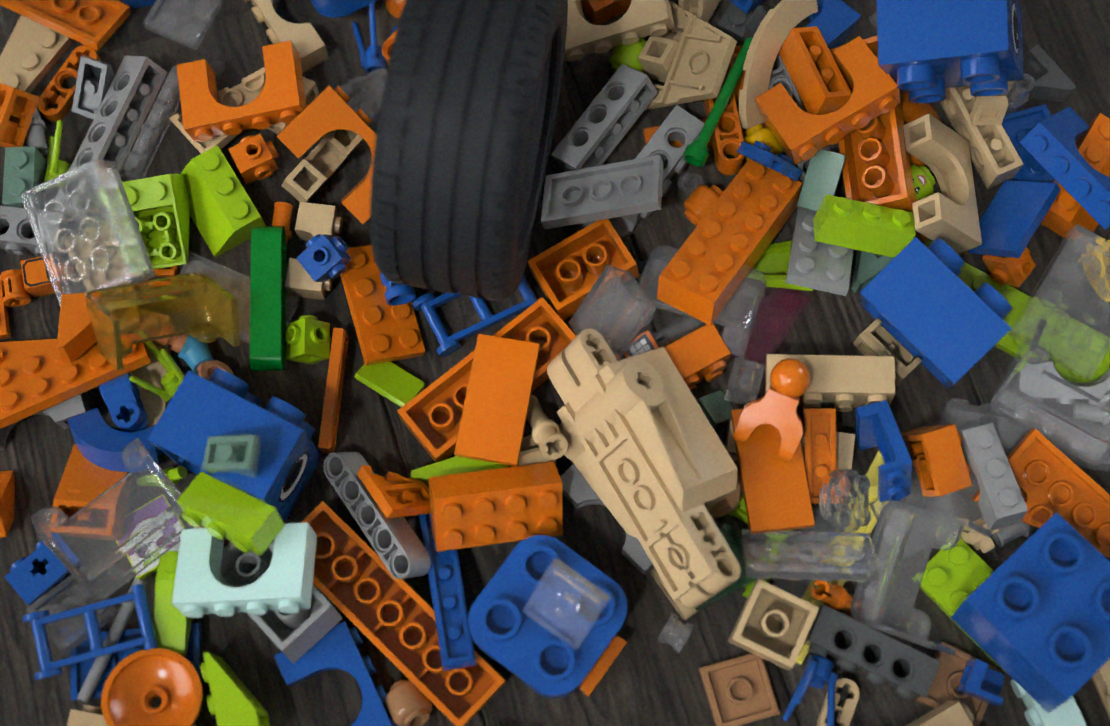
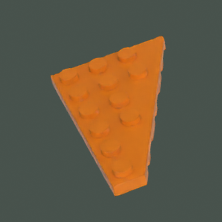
M138 334L103 336L73 363L67 364L57 349V339L0 342V429L93 389L115 377L152 363L143 340Z

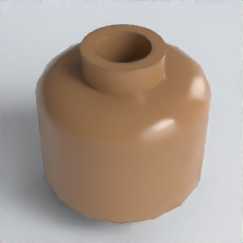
M400 680L394 683L385 699L386 708L394 723L398 726H423L430 718L429 715L433 708L432 702L410 680Z

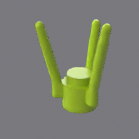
M62 120L57 121L55 137L50 136L48 140L49 152L47 154V167L44 176V183L56 188H61L70 168L68 162L59 160L63 128Z
M139 331V337L167 370V373L161 379L163 389L135 376H130L129 379L131 382L168 402L174 396L185 375L166 349L159 351L143 331Z

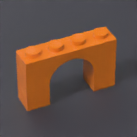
M860 36L833 51L835 62L842 76L853 89L850 99L839 110L824 115L807 113L798 107L781 83L755 98L760 116L795 165L801 161L811 159L821 149L838 143L848 133L865 127L870 120L882 113L892 111L897 104L901 103L896 82L880 68L878 59Z
M291 40L262 46L266 72L264 88L252 102L239 107H229L219 103L215 71L206 59L177 65L183 127L187 134L194 141L205 142L216 136H233L240 134L244 130H261L281 122L290 123L306 107L300 55Z
M329 84L277 134V137L299 159L323 135L330 131L349 130L360 135L370 147L372 154L371 166L367 175L341 199V202L364 224L370 218L371 182L376 132L369 126L372 120L361 108L355 112L347 103L351 98L339 85L334 89Z

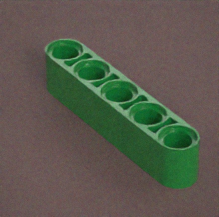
M284 226L252 227L250 366L253 372L285 370L286 233Z

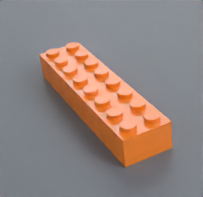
M322 501L301 522H308L317 535L313 584L455 726H466L506 684V681L475 650L476 665L443 671L434 610L403 579L394 578L381 558Z

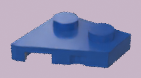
M742 141L737 151L739 154L773 169L792 180L798 181L802 170L793 166V161L790 157L778 153L776 156L770 153L772 148L758 141H755L754 145Z

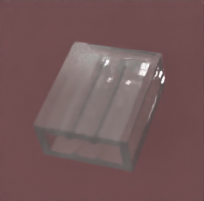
M607 264L569 324L576 333V336L584 329H593L599 332L606 340L617 361H619L656 306L630 272Z

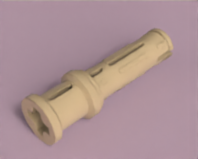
M531 395L527 420L533 429V440L539 445L542 456L549 460L558 459L566 453L568 442L560 433L557 423L548 419L537 397Z

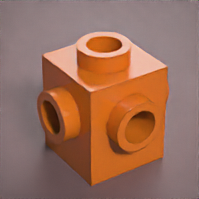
M261 133L256 136H247L239 144L228 148L246 184L257 179H266L272 175L273 171L278 169L274 159L279 156L272 142L265 143Z
M1027 247L1020 258L984 255L982 257L991 273L990 277L1000 285L1008 284L1019 288L1036 267L1030 255V250Z

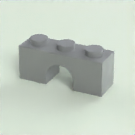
M993 423L962 430L960 434L962 439L961 447L965 461L970 467V472H974L979 483L980 498L978 505L988 530L991 531L1020 523L1028 512V508Z

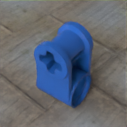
M130 372L99 385L100 393L108 407L112 421L116 426L122 428L124 432L144 430L148 427L149 423L147 413L140 398L139 388L137 384L129 379L132 376Z

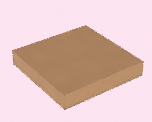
M941 642L934 656V659L940 661L927 697H917L915 701L931 709L937 708L948 700L959 701L961 704L964 703L974 717L973 726H979L988 703L957 691L967 660L977 658L945 642ZM988 664L987 668L1002 673L1001 670Z
M751 653L699 668L715 726H740L780 714L763 658Z

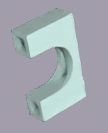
M308 522L285 524L274 539L272 561L264 575L250 585L228 587L222 584L220 578L224 540L214 537L206 528L182 529L172 604L184 616L189 618H200L203 614L211 613L228 617L233 616L235 612L264 615L267 611L274 610L292 614L299 612V609H310L317 535Z

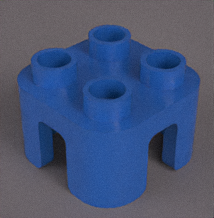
M535 535L524 539L513 549L475 600L469 612L468 627L475 644L487 657L494 662H499L519 677L536 694L548 699H561L573 694L580 687L604 650L619 633L626 618L627 601L623 590L614 580L561 541L551 536Z

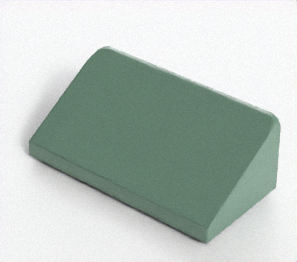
M821 149L810 159L797 207L817 212L826 194L834 196L846 155Z

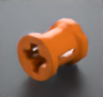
M11 269L1 272L0 281L3 282L5 297L2 299L3 305L20 307L29 304L31 296L24 289L22 269Z

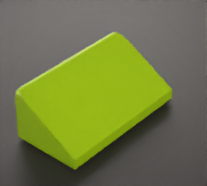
M392 362L367 366L364 364L354 376L358 381L400 407L422 392L425 387L423 381Z

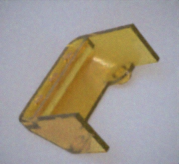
M189 273L95 289L85 294L87 311L100 353L117 370L124 369L123 359L133 352V344L190 334L203 343L214 342L218 337H222L233 347L240 346L237 298L204 274Z

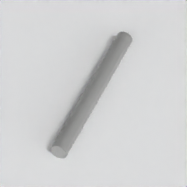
M135 577L131 587L139 584L146 586L147 582ZM130 587V589H129V591H128L127 594L132 593V588H131V587ZM134 601L122 604L103 643L104 648L118 644L136 607ZM112 654L95 659L77 699L87 703L90 702Z

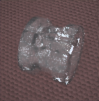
M672 613L656 641L661 644L668 643L672 646L673 651L680 653L694 625L682 623L679 621L678 616Z

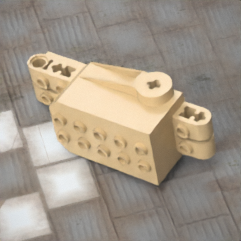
M584 329L547 367V374L565 404L557 411L562 421L559 425L560 433L568 442V449L564 456L573 461L576 468L626 533L638 538L673 600L679 599L685 606L696 608L735 582L741 574L740 565L708 512V510L736 490L738 468L664 347L617 361L606 340L599 332L593 329Z

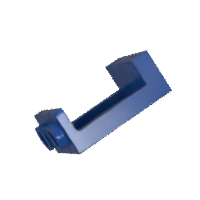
M884 400L857 407L856 443L859 451L878 446L884 464L880 465L878 469V499L880 502L900 501L910 495L912 460L888 401Z

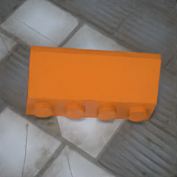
M1099 113L1088 124L1090 128L1076 142V147L1090 166L1103 175L1110 177V118ZM1054 179L1053 183H1057L1061 191L1041 224L1079 248L1087 245L1099 223Z

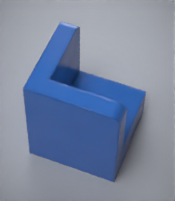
M978 659L967 660L957 691L993 706L1002 705L1004 698L999 697L1005 679L1004 674L987 668L988 663Z

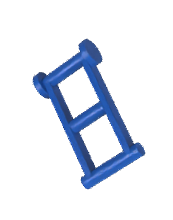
M523 273L518 289L525 301L492 316L483 297H469L481 322L451 336L448 335L435 308L463 295L458 292L457 294L445 293L435 297L434 293H427L417 298L412 305L416 311H423L440 344L436 351L439 357H444L457 351L461 347L460 341L525 311L538 299Z
M145 585L132 586V593L53 615H50L49 610H41L23 615L24 623L31 622L41 672L34 674L35 680L38 681L63 674L61 667L144 645L145 651L158 648ZM134 601L142 638L104 648L97 610ZM83 615L91 652L53 662L45 625Z

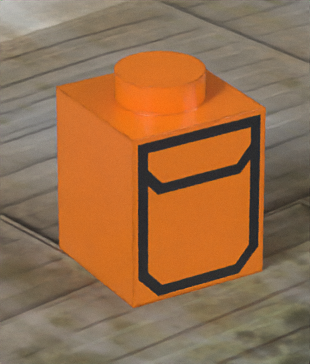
M57 253L20 261L24 289L32 297L38 298L70 291L68 280H72L71 267Z

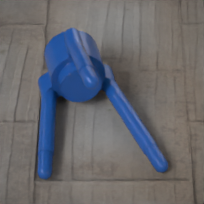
M371 2L369 4L371 46L367 47V51H365L357 22L354 21L352 27L361 58V68H365V72L368 74H384L387 72L388 63L383 56L382 46L377 45L375 2ZM397 26L393 27L392 34L397 30Z
M816 655L809 656L803 676L783 715V721L789 720L796 705L801 703L808 686L823 689L824 684H828L827 726H834L835 685L838 674L832 672L834 664L830 660Z

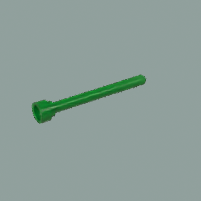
M748 37L744 41L697 140L687 145L682 155V158L691 165L704 167L709 154L707 152L709 148L707 145L743 73V65L753 37Z

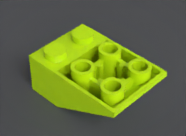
M166 174L115 183L114 188L130 273L188 264L190 202L185 175Z
M208 652L204 653L205 662L201 663V673L204 682H209L211 695L207 696V703L211 715H216L217 725L270 726L267 710L224 659Z

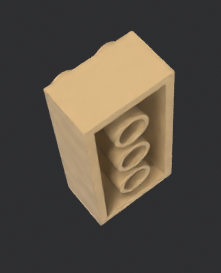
M767 354L765 394L769 386H771L770 374L775 364L783 359L792 358L803 362L810 371L811 382L807 391L799 397L797 406L802 407V409L834 407L838 412H849L853 408L887 400L890 406L895 395V356Z

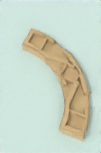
M781 0L774 9L768 11L753 36L743 65V71H745L743 90H739V120L741 128L749 129L765 122L758 112L755 98L768 91L775 59L791 28H795L803 19L818 12L817 0Z

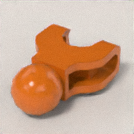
M788 358L775 364L771 370V386H769L767 393L763 397L754 399L744 406L733 435L734 440L744 443L749 439L756 426L770 424L776 427L782 436L778 448L780 459L789 462L793 458L803 435L802 420L796 408L799 403V397L807 391L811 382L810 371L803 362Z

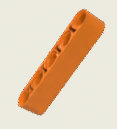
M728 66V69H727V71H726V74H725V77H724L722 86H721V88H720V91H721V89H722V87H723V85H724V82H725V80H726V78H727V76H728V74H729V72H730L729 66ZM734 91L711 137L716 167L724 175L738 173L744 156L737 152L744 140ZM717 97L703 100L706 117H708ZM720 129H727L730 132H722ZM725 155H733L736 158L729 159Z

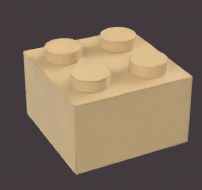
M758 579L753 584L728 642L785 670L792 669L819 607Z

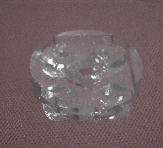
M852 469L833 470L828 475L832 476L829 483H823L820 491L821 515L824 520H829L833 526L829 527L832 531L853 533L860 526H866L870 521L871 515L868 509L870 481L867 476L860 475Z

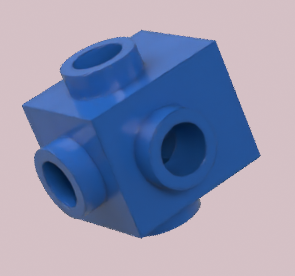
M318 234L306 243L307 249L296 258L315 282H326L330 277L332 279L337 278L347 269L345 264L352 259L346 252L348 246L339 236L336 235L334 237L333 235L326 234L322 236Z

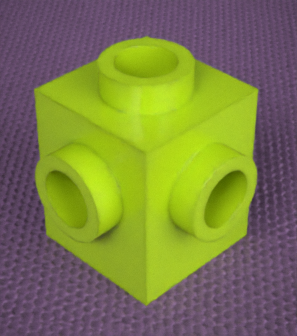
M304 315L300 316L299 320L287 324L285 333L286 360L314 364L330 358V323L318 321L316 316Z

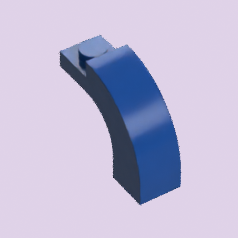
M98 408L67 419L77 448L93 464L118 472L143 471L159 466L157 456L164 453L148 440L156 425L136 432L118 431L105 423Z

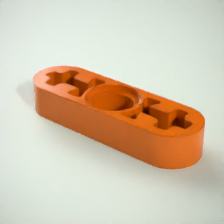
M86 45L76 47L39 97L37 107L47 120H61L71 109L76 85L71 89L62 88V83L68 77L77 79V71L82 55L100 60L94 49ZM57 103L58 107H57L56 109H54V108L48 109L47 106H48L49 104H53V105H54V104Z

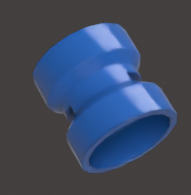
M382 272L380 273L382 285L386 286L387 290L384 294L387 305H403L416 298L413 286L391 282L384 277Z

